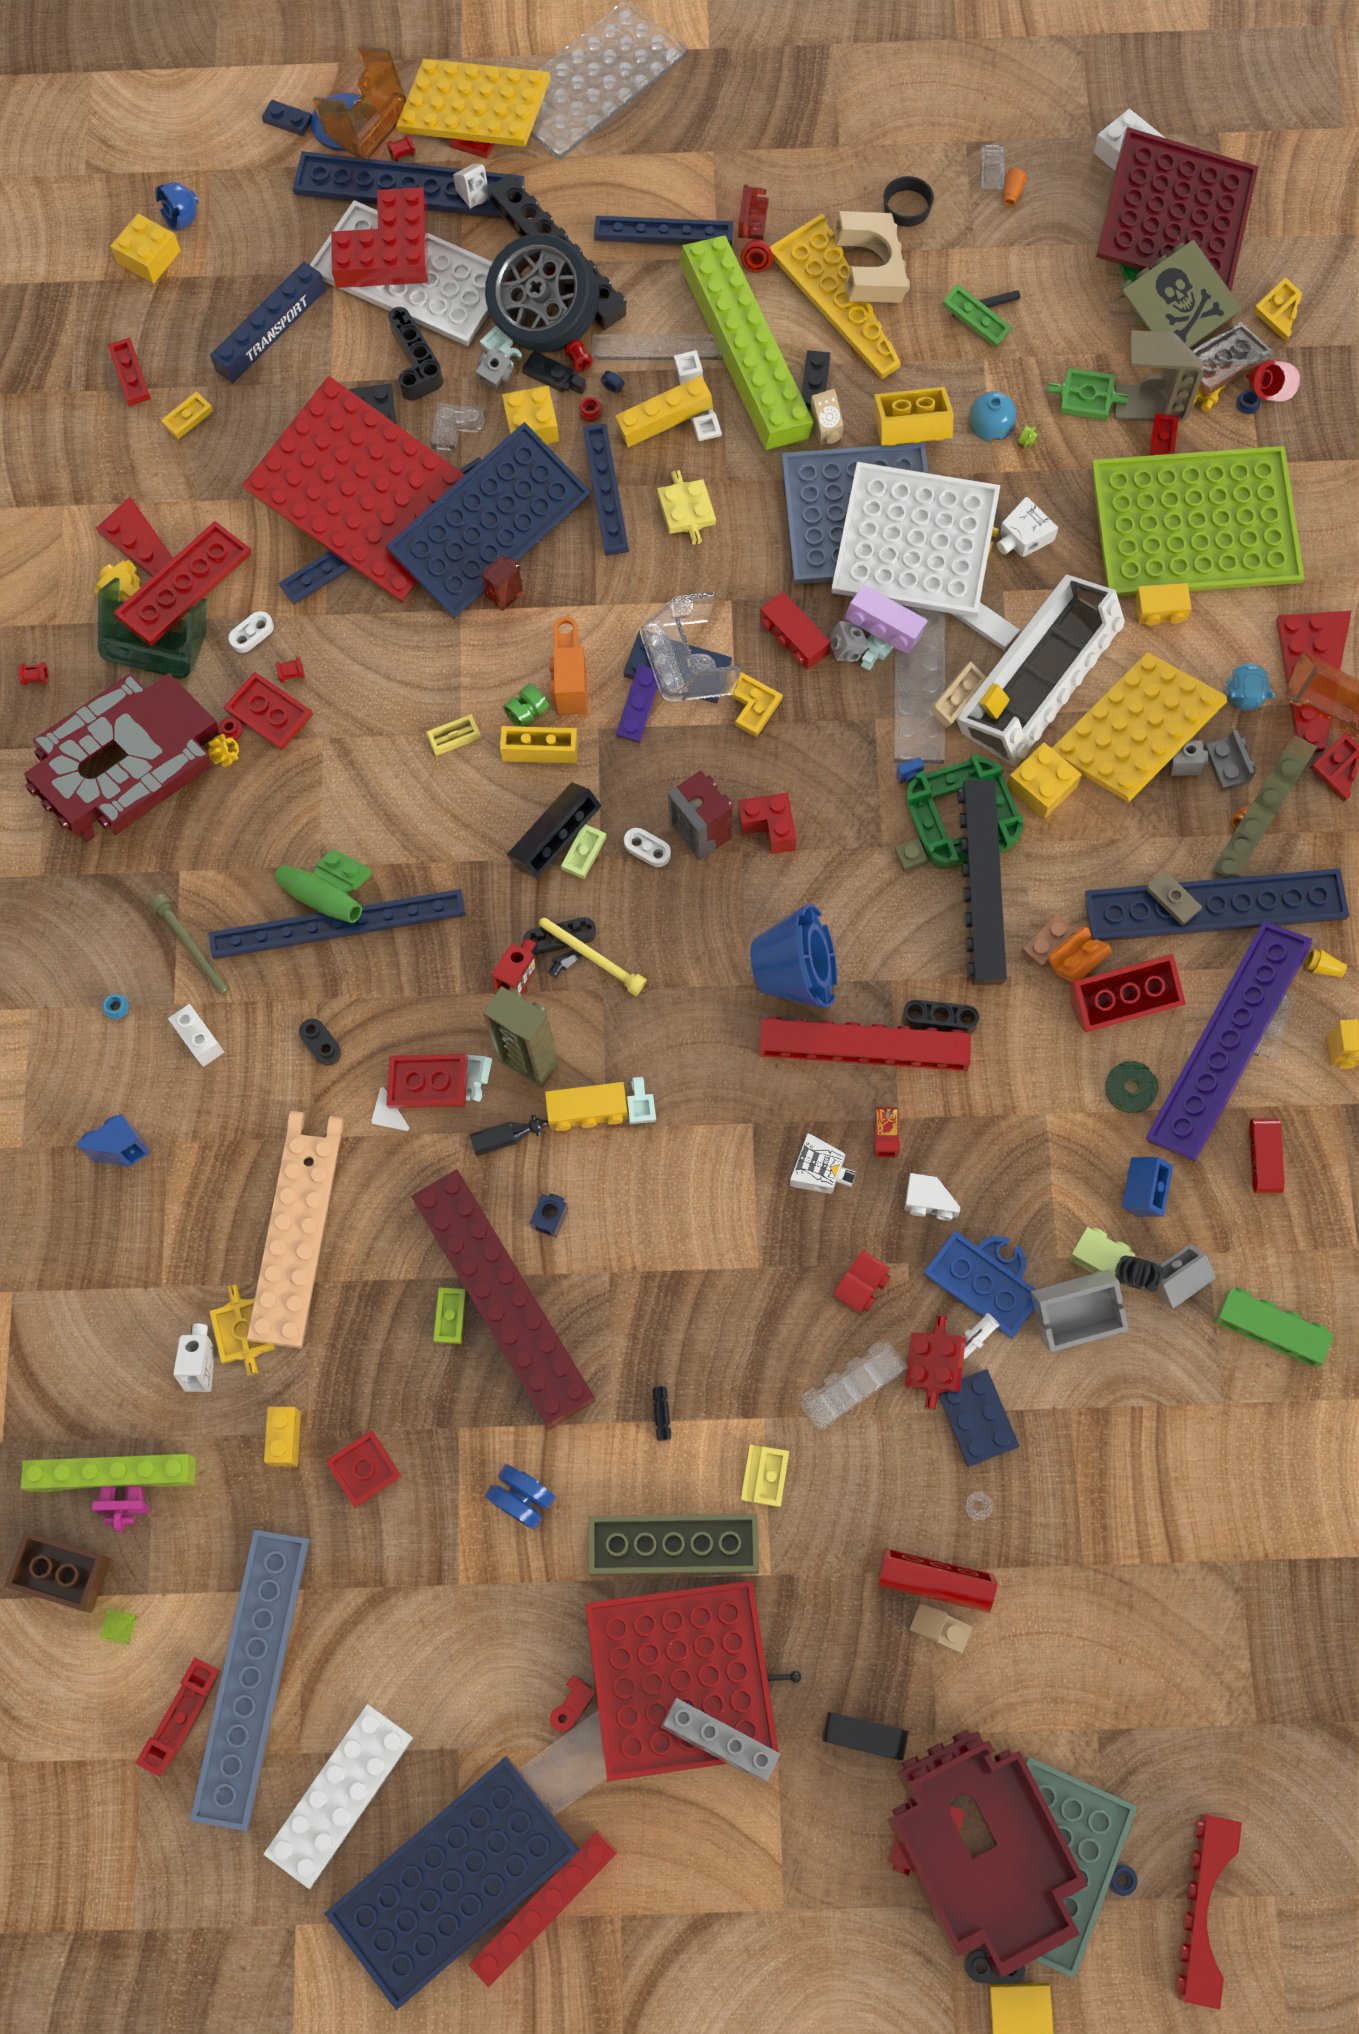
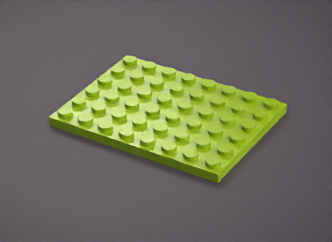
M1285 446L1092 460L1091 468L1106 586L1116 590L1117 597L1136 595L1139 586L1188 583L1189 591L1303 583L1305 577Z

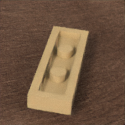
M970 661L962 668L929 710L945 727H948L962 712L963 708L987 677Z

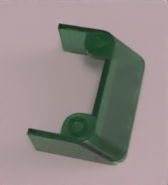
M115 577L98 591V652L104 660L162 675L170 673L174 678L179 679L186 678L193 671L206 636L208 599H201L187 612V621L182 625L181 634L167 631L157 642L149 646L114 618L113 612L124 603L119 601L120 578Z

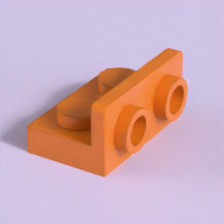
M1082 926L1051 952L1047 958L1058 977L1072 982L1082 979L1113 951L1109 944L1092 939V934L1088 927Z

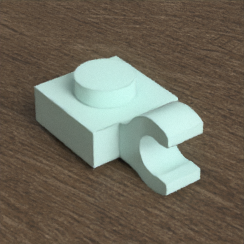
M873 634L867 639L868 648L865 650L866 653L862 658L863 663L861 664V667L869 671L877 658L885 661L894 647Z
M643 1077L632 1078L631 1088L633 1096H627L626 1098L629 1124L655 1122L656 1114L653 1094L645 1095Z

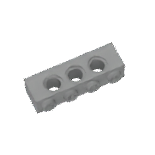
M678 1698L673 1700L661 1725L662 1729L762 1783L769 1780L780 1756V1753Z

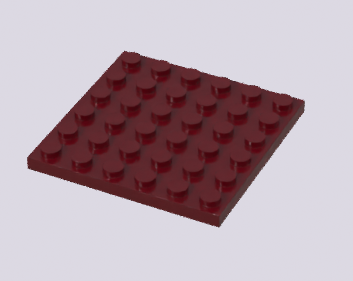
M1127 127L1123 135L1096 257L1141 271L1147 267L1151 270L1155 267L1154 263L1163 255L1171 256L1173 254L1172 250L1180 243L1184 242L1186 245L1194 240L1231 292L1259 166Z

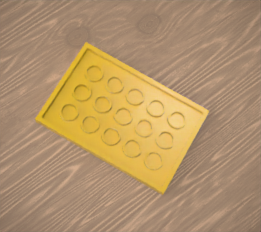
M423 59L397 122L398 133L526 147L551 80L550 73Z
M1147 652L1052 749L1083 776L1125 801L1130 802L1227 702V697L1225 694Z

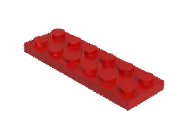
M214 521L114 611V618L149 646H152L251 555V548Z

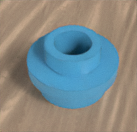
M121 994L109 995L103 1002V1012L111 1019H120L129 1010V1002ZM114 1005H121L117 1011H113Z

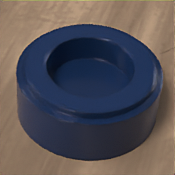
M605 371L600 379L602 385L614 393L621 392L625 385L624 380L611 371Z

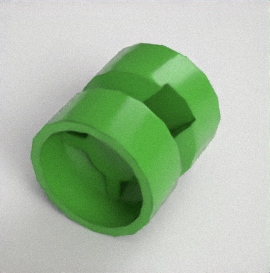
M530 683L518 692V698L512 697L503 705V710L508 718L518 727H528L534 722V716L539 717L550 708L545 696Z

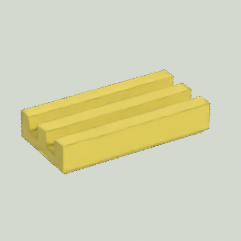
M472 714L426 731L435 756L481 739V734ZM467 724H471V726H469V727L463 728V729L458 730V731L455 730V729L460 728V727H462V726H465V725H467ZM455 730L453 732L448 733V735L434 740V737Z

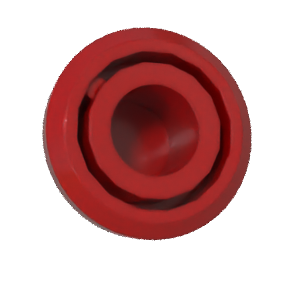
M752 240L743 247L740 259L745 269L753 273H760L770 267L773 255L767 243L762 240Z

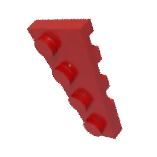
M131 497L126 499L96 527L100 535L151 577L173 559Z

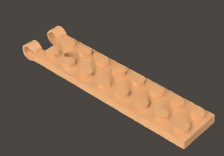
M290 1112L287 1136L247 1340L250 1342L294 1348L303 1347L344 1118L330 1116L327 1137L322 1138L302 1135L305 1112ZM312 1158L314 1163L311 1166H305L304 1160Z

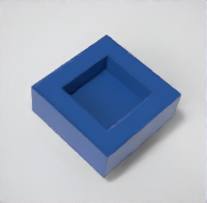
M921 757L897 765L896 778L899 784L910 783L917 773L924 771L925 765Z

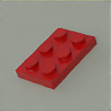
M255 671L223 707L226 713L237 718L242 724L281 751L313 716L312 710Z
M466 1054L390 1056L386 1106L389 1109L465 1107L468 1056Z

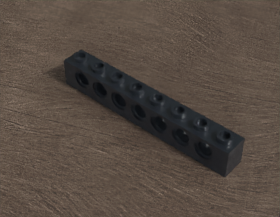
M508 174L488 188L489 203L520 237L538 233L558 236L569 242L590 264L597 278L599 288V305L594 320L604 331L626 316L627 301L623 294L615 291L610 280L598 272L592 260H587L581 248L569 240L565 230L561 227L559 228L554 223L552 216L540 208L537 199L525 191L523 184L519 180H515L511 174ZM565 284L567 290L570 293H574V284Z

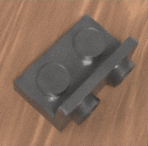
M1238 730L1232 731L1227 738L1205 744L1204 750L1208 751V760L1221 792L1250 784L1256 773V766L1254 761L1249 759L1246 752V741L1243 737H1240Z

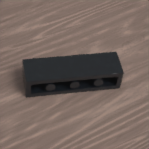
M571 782L507 853V856L519 871L537 879L602 805L590 789Z

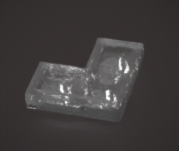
M438 403L431 448L455 451L459 431L482 433L486 413L485 407Z

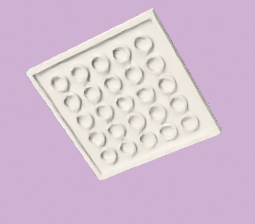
M857 462L831 593L855 597L864 584L900 605L977 618L1000 485Z

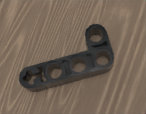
M404 307L393 308L388 315L391 330L412 366L399 374L398 380L402 396L407 400L413 401L441 388L443 385L441 367L408 310Z

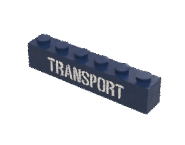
M305 261L294 270L210 354L215 371L231 383H234L326 291L322 274Z

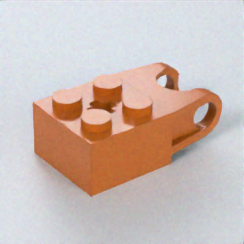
M561 617L554 623V657H549L552 706H557L558 715L588 714L584 647H580L578 625L571 617ZM568 623L573 626V629L570 633L564 634L559 631V627L562 624Z

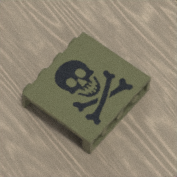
M1194 240L1186 245L1184 242L1180 243L1172 250L1173 254L1171 256L1163 255L1154 263V268L1150 270L1147 267L1137 274L1138 279L1133 283L1131 280L1125 282L1118 288L1121 292L1114 298L1115 301L1120 298H1126L1148 331H1171L1178 335L1189 348H1192L1242 310V307Z

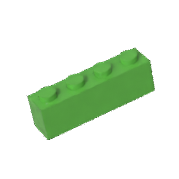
M1231 1288L1225 1293L1214 1323L1311 1367L1318 1368L1324 1363L1334 1337L1333 1333L1328 1332L1326 1326L1316 1322L1310 1324L1302 1320L1301 1315L1292 1311H1281L1271 1301L1264 1299L1259 1301L1252 1298L1248 1291L1241 1288H1235V1290Z

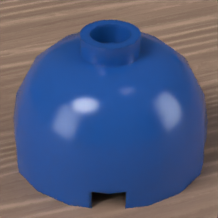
M169 182L155 188L156 201H161L163 206L160 212L172 230L180 231L193 223L197 215L196 204H198V198L193 190L190 191L180 182Z

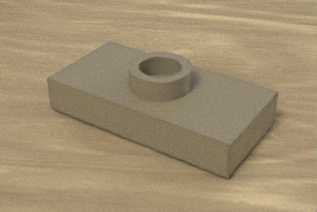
M1167 871L1146 889L1182 926L1202 909V906Z

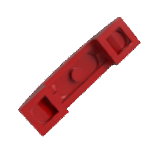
M194 1657L180 1682L182 1685L155 1734L153 1737H149L135 1764L159 1777L164 1774L194 1726L212 1691L220 1670Z

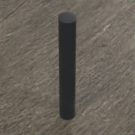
M1016 290L979 301L989 308L1019 300L1020 292Z

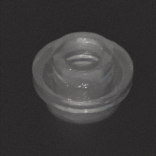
M974 1492L966 1499V1513L974 1520H984L991 1515L993 1502L987 1494ZM976 1501H980L983 1504V1511L979 1512L974 1509Z

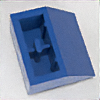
M122 1113L108 1118L102 1127L85 1133L81 1140L76 1143L78 1148L92 1161L125 1167L131 1166L151 1153L136 1128Z

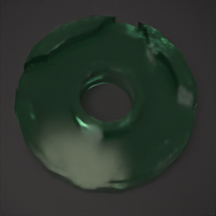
M1124 1061L1109 1072L1105 1082V1093L1110 1103L1118 1110L1126 1113H1139L1148 1109L1155 1101L1159 1090L1158 1079L1145 1064L1137 1061ZM1127 1081L1137 1083L1138 1092H1128L1125 1088V1083Z

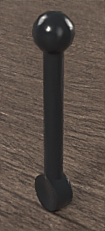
M793 1671L791 1674L767 1675L768 1681L792 1680L793 1682H799L801 1674L798 1671Z

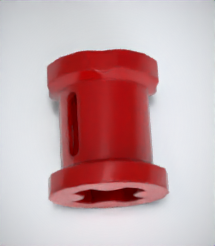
M408 134L404 136V139L397 142H387L389 154L394 162H398L399 158L409 154L412 156L416 155L413 141Z
M579 339L571 341L565 347L564 353L572 359L573 367L577 372L585 371L593 364L592 356L587 354L584 349V343Z
M300 656L296 657L294 661L285 663L275 662L281 684L285 683V680L296 677L305 678Z
M46 662L27 666L25 663L19 664L18 674L21 685H27L32 682L48 684L49 671Z

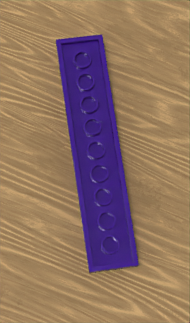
M1265 921L1262 922L1147 1134V1142L1196 1162L1312 945V938Z

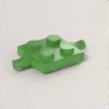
M1073 368L1067 369L1063 385L1048 382L1047 393L1061 394V414L1100 420L1108 419L1109 410L1113 402L1127 405L1129 394L1115 393L1113 385L1115 375Z

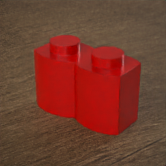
M862 1250L839 1283L832 1297L859 1315L863 1310L868 1312L876 1300L873 1294L879 1287L883 1290L891 1278L887 1274L890 1267Z

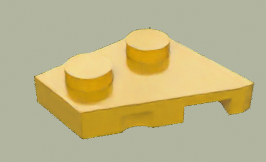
M1285 277L1252 311L1286 341L1292 332L1290 330L1296 318L1297 306L1300 303L1302 292Z

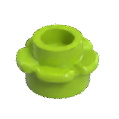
M1026 425L1018 441L1019 444L1024 446L1023 448H1026L1027 445L1033 446L1038 436V433L1034 432L1035 426L1031 428Z

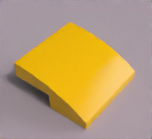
M990 1984L992 2034H1053L1050 1984Z

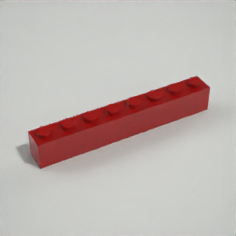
M771 1016L761 1021L760 1057L968 1071L970 1065L971 1034L959 1029L940 1032L937 1028L931 1027L924 1028L923 1030H913L910 1026L887 1028L883 1024H872L870 1027L861 1026L857 1022H847L845 1025L835 1024L830 1020H821L819 1023H814L803 1018L786 1021L776 1016Z

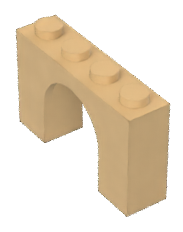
M839 211L833 226L837 246H859L871 249L884 262V265L880 267L851 266L845 281L848 300L902 303L905 294L909 292L910 281L906 277L905 260H902L901 242L897 238V224L894 223L892 213Z

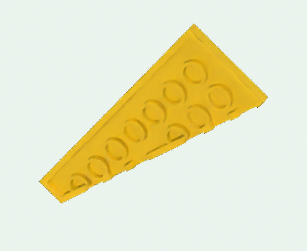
M823 213L770 246L773 260L881 380L900 368L901 362L891 342L887 340L880 321H877L871 304L863 301L848 300L845 281L851 266L848 265L841 246H837L834 232L829 228Z

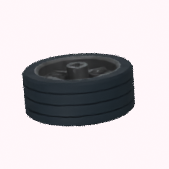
M538 233L519 237L506 245L496 256L489 268L485 282V299L494 323L511 340L525 349L538 353L555 352L565 349L571 341L580 339L588 331L595 319L599 305V288L597 278L590 264L569 242L558 236ZM532 265L533 270L530 271L526 276L522 277L521 273L527 267ZM556 267L555 273L548 276L549 269ZM565 284H574V293L565 295ZM524 293L523 298L516 302L517 295ZM555 308H559V313L555 317H551L552 311ZM528 314L537 315L531 328L525 326Z

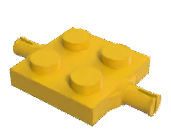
M235 1284L232 1287H227L230 1303L209 1312L221 1363L224 1365L237 1360L244 1361L247 1376H251L253 1373H258L255 1357L261 1353L275 1350L276 1346L247 1340L255 1298L249 1300L241 1299L238 1285Z

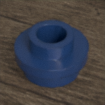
M1247 390L1237 397L1236 407L1244 414H1253L1260 407V399L1254 391Z
M1116 1865L1109 1884L1110 1889L1121 1896L1133 1893L1138 1883L1135 1871L1127 1865ZM1120 1874H1124L1127 1877V1883L1124 1886H1120L1117 1882V1877Z

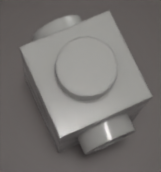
M1202 740L1188 741L1170 760L1171 776L1202 775L1203 766L1208 765V751L1203 750Z

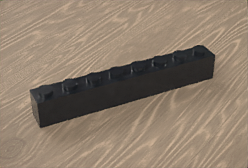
M995 779L964 780L961 789H958L957 800L958 804H962V813H959V828H963L964 838H960V851L965 853V862H962L961 873L962 878H966L967 886L963 887V902H967L968 912L964 913V925L969 927V937H966L965 947L966 952H970L971 962H967V977L972 978V985H1003L1007 979Z

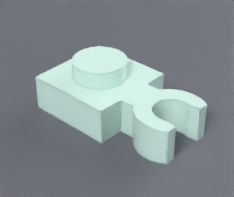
M497 326L480 340V346L487 352L492 348L495 351L501 350L505 352L509 357L515 356L519 360L522 359V354L518 349L510 348L513 345V341Z
M467 1055L466 1100L470 1101L471 1096L472 1100L480 1102L482 1098L480 1087L481 1084H487L492 1058Z

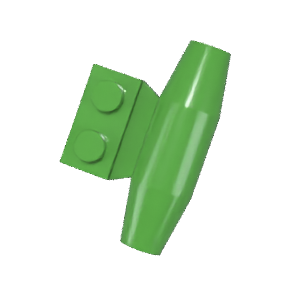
M332 849L316 864L314 873L288 865H281L275 872L274 879L277 884L302 903L324 915L354 923L361 916L362 906L346 892L355 891L372 874L369 867Z

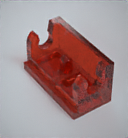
M744 185L738 222V238L764 239L769 198L756 195H766V189Z

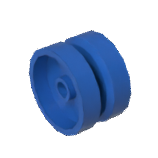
M505 1463L498 1474V1478L510 1489L507 1491L498 1485H491L484 1498L535 1531L542 1520V1516L530 1505L533 1503L542 1509H549L556 1496L544 1488L543 1484L523 1471L520 1472Z

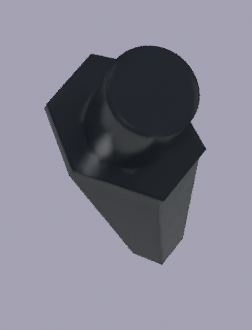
M572 950L553 958L554 964L548 973L552 977L557 978L562 969L567 970L582 954Z

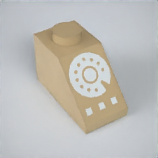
M831 389L813 395L811 399V417L814 421L812 429L820 446L836 443L843 438L844 426L836 391Z

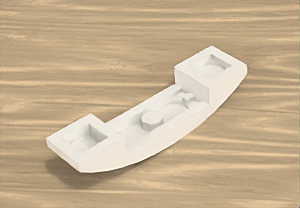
M697 350L674 356L680 385L700 375L703 377V370ZM713 408L690 418L698 441L722 436Z

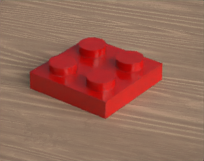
M370 1430L325 1461L354 1508L359 1507L402 1477L373 1430Z

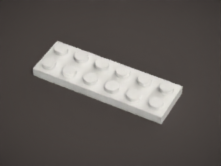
M367 1704L263 1855L308 1889H311L414 1737Z

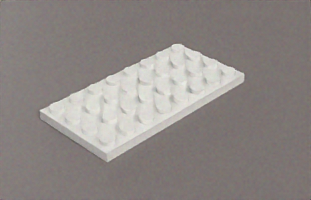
M354 200L333 231L378 229V211ZM427 233L429 283L339 288L388 311L395 307H404L408 310L415 323L468 347L489 315L485 299V282L493 262ZM330 234L310 266L322 274L324 282L335 286L332 274Z

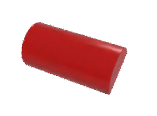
M1173 954L1070 983L1072 1007L1076 1019L1084 1032H1090L1186 1005Z
M884 1548L878 1577V1586L990 1613L998 1585L994 1574L889 1548Z

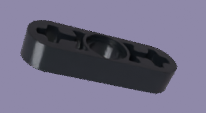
M587 917L556 923L557 926L571 934L569 928H573V932H576L574 933L575 938L584 944L591 942L596 936L595 923ZM586 925V928L589 929L587 935L579 932L581 931V926ZM542 927L531 929L523 936V941L524 939L532 941L531 938L536 937L539 941L534 955L570 947L563 941L556 942L553 940V935ZM544 934H548V939L550 943L548 945L546 944Z

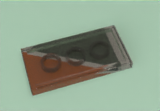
M1240 322L1192 350L1203 362V377L1198 389L1207 396L1253 369L1259 363L1270 359L1274 351Z

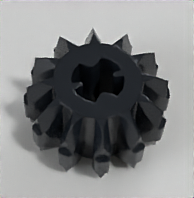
M1122 1256L1115 1270V1277L1119 1280V1283L1143 1291H1157L1163 1278V1268L1160 1265L1133 1256Z

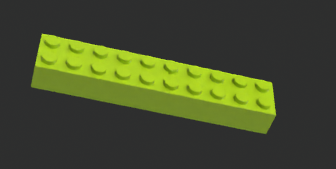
M726 236L683 245L679 265L765 450L809 439L814 421Z

